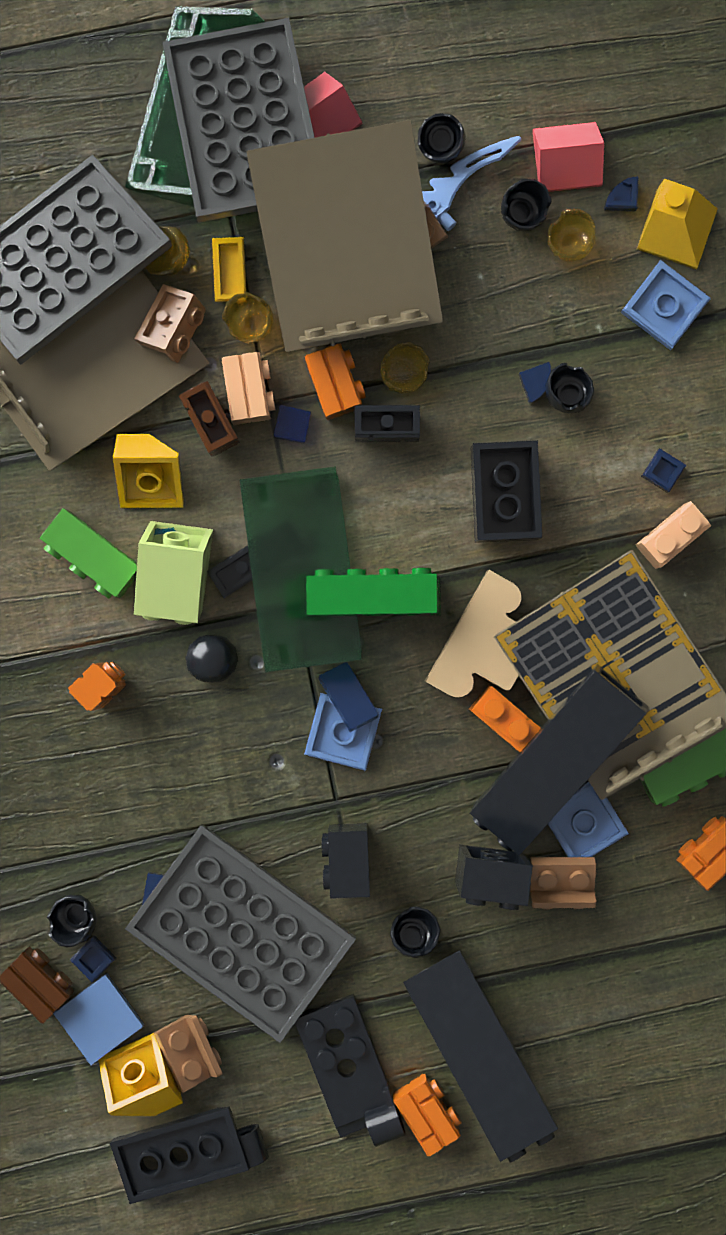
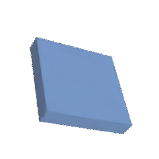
M660 260L622 309L621 313L671 350L711 298Z
M320 693L304 755L366 771L382 709L375 707L379 714L377 719L349 732L329 696Z
M589 782L582 785L548 823L567 857H592L629 834L608 799L601 800Z
M108 973L53 1013L90 1065L94 1064L144 1026L142 1020Z

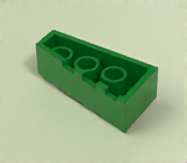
M384 568L379 569V575H366V569H347V575H334V570L323 569L315 570V576H306L307 615L356 616L357 614H362L363 616H384L388 614L415 616L430 613V616H441V578L438 574H431V568H412V574H399V569Z

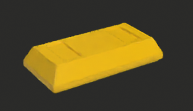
M244 237L212 238L215 302L247 301Z

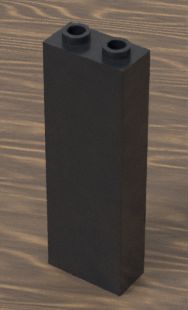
M597 664L541 727L528 745L519 752L476 801L469 813L473 816L475 824L485 831L490 830L498 837L497 840L503 848L508 851L513 850L520 855L647 714L648 706Z
M462 951L455 952L404 981L403 983L499 1161L508 1159L511 1163L527 1153L525 1148L536 1142L538 1146H541L555 1137L553 1132L558 1130V1125Z

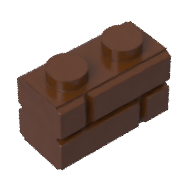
M208 381L179 395L211 457L240 443Z
M29 946L0 975V983L41 1024H44L72 995L74 990L70 987L72 981L62 971L56 973L48 965L50 960L44 952L38 948L33 950Z

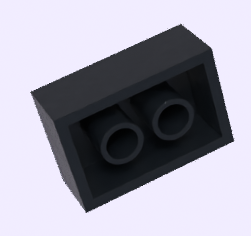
M538 440L473 443L470 452L475 543L541 539L542 517Z
M459 844L455 884L460 897L466 898L467 904L485 906L486 901L498 902L499 907L503 909L519 910V905L528 906L533 865L523 852L518 855L514 851Z

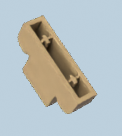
M491 570L486 572L425 682L453 697H463L472 690L474 684L472 673L481 676L504 690L512 688L519 675L494 636L516 622L506 616V613L516 610L521 602V592L514 583Z

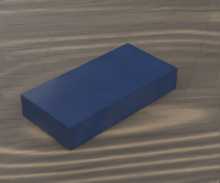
M347 661L319 675L320 683L349 732L378 718V712Z

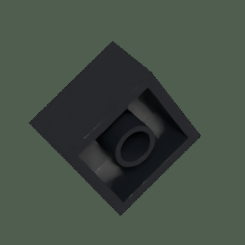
M367 823L329 825L328 833H323L322 857H329V865H324L323 870L324 890L330 889V899L370 897Z

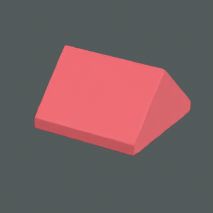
M323 72L304 86L315 138L326 136L328 133L331 135L352 131L362 125V121L344 86L329 74Z
M596 122L533 129L538 181L546 186L548 192L601 187L603 185L604 141Z

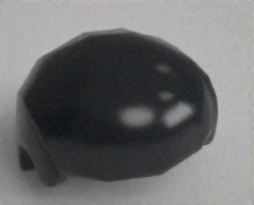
M434 114L425 119L418 130L419 149L432 162L447 163L457 158L464 149L466 140L464 127L451 114Z
M522 179L510 186L503 196L501 203L503 220L516 231H531L546 220L552 199L544 184L536 179Z
M561 363L552 369L545 385L546 398L550 405L563 413H579L590 404L594 395L593 380L584 372V369L582 367L568 366L567 363Z
M205 635L197 638L189 645L185 657L187 670L199 681L210 683L226 680L235 671L238 662L236 647L227 638L217 635Z
M69 894L57 900L47 916L50 922V932L48 933L50 938L63 947H74L86 941L94 932L97 922L93 904L82 895Z
M415 906L409 907L394 919L390 936L394 948L403 956L419 958L429 954L436 947L441 929L437 918L428 909Z

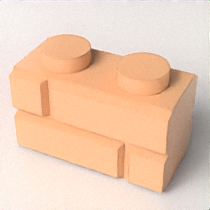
M260 352L223 357V371L233 425L270 420V411L276 409L273 391H266L265 380L271 379L268 360H262Z
M689 501L679 507L654 528L649 535L645 536L635 545L655 569L661 568L711 527V524L699 509Z

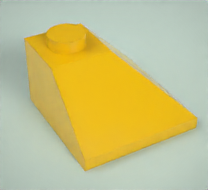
M664 179L656 191L637 249L697 269L718 208L694 188Z
M117 434L113 463L120 508H183L184 499L178 453L150 434Z
M154 1033L107 1053L98 1060L108 1112L111 1116H156L183 1103L181 1092L178 1090Z

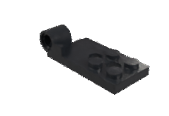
M354 994L301 1014L295 1024L340 1138L366 1127L375 1147L405 1136L406 1131L399 1109L393 1101L392 1091ZM329 1030H341L345 1036L344 1040L340 1044H331L326 1038ZM346 1058L353 1060L356 1064L354 1072L350 1074L340 1072L338 1063Z
M230 1106L215 1108L113 1138L110 1142L129 1204L249 1171L250 1168L263 1163L269 1158L259 1125L251 1124L237 1129ZM181 1147L185 1149L188 1154V1160H177L173 1155V1148ZM144 1156H153L158 1161V1169L152 1170L147 1168L144 1164Z

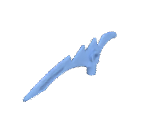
M520 136L489 145L454 163L450 167L454 174L453 177L433 178L430 180V185L434 188V191H422L423 200L429 205L446 231H450L457 223L447 211L450 209L453 198L460 186L478 169L490 163L500 161L521 141ZM502 150V152L485 158L469 168L466 167L468 164L489 153Z

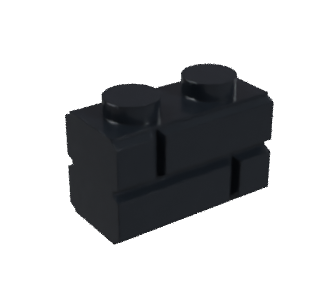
M420 405L355 406V442H401V440L405 442H419Z

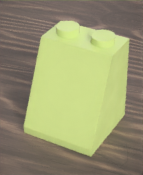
M150 521L138 543L134 615L143 616L147 620H159L161 618L174 620L176 623L183 625L198 623L203 610L213 529Z

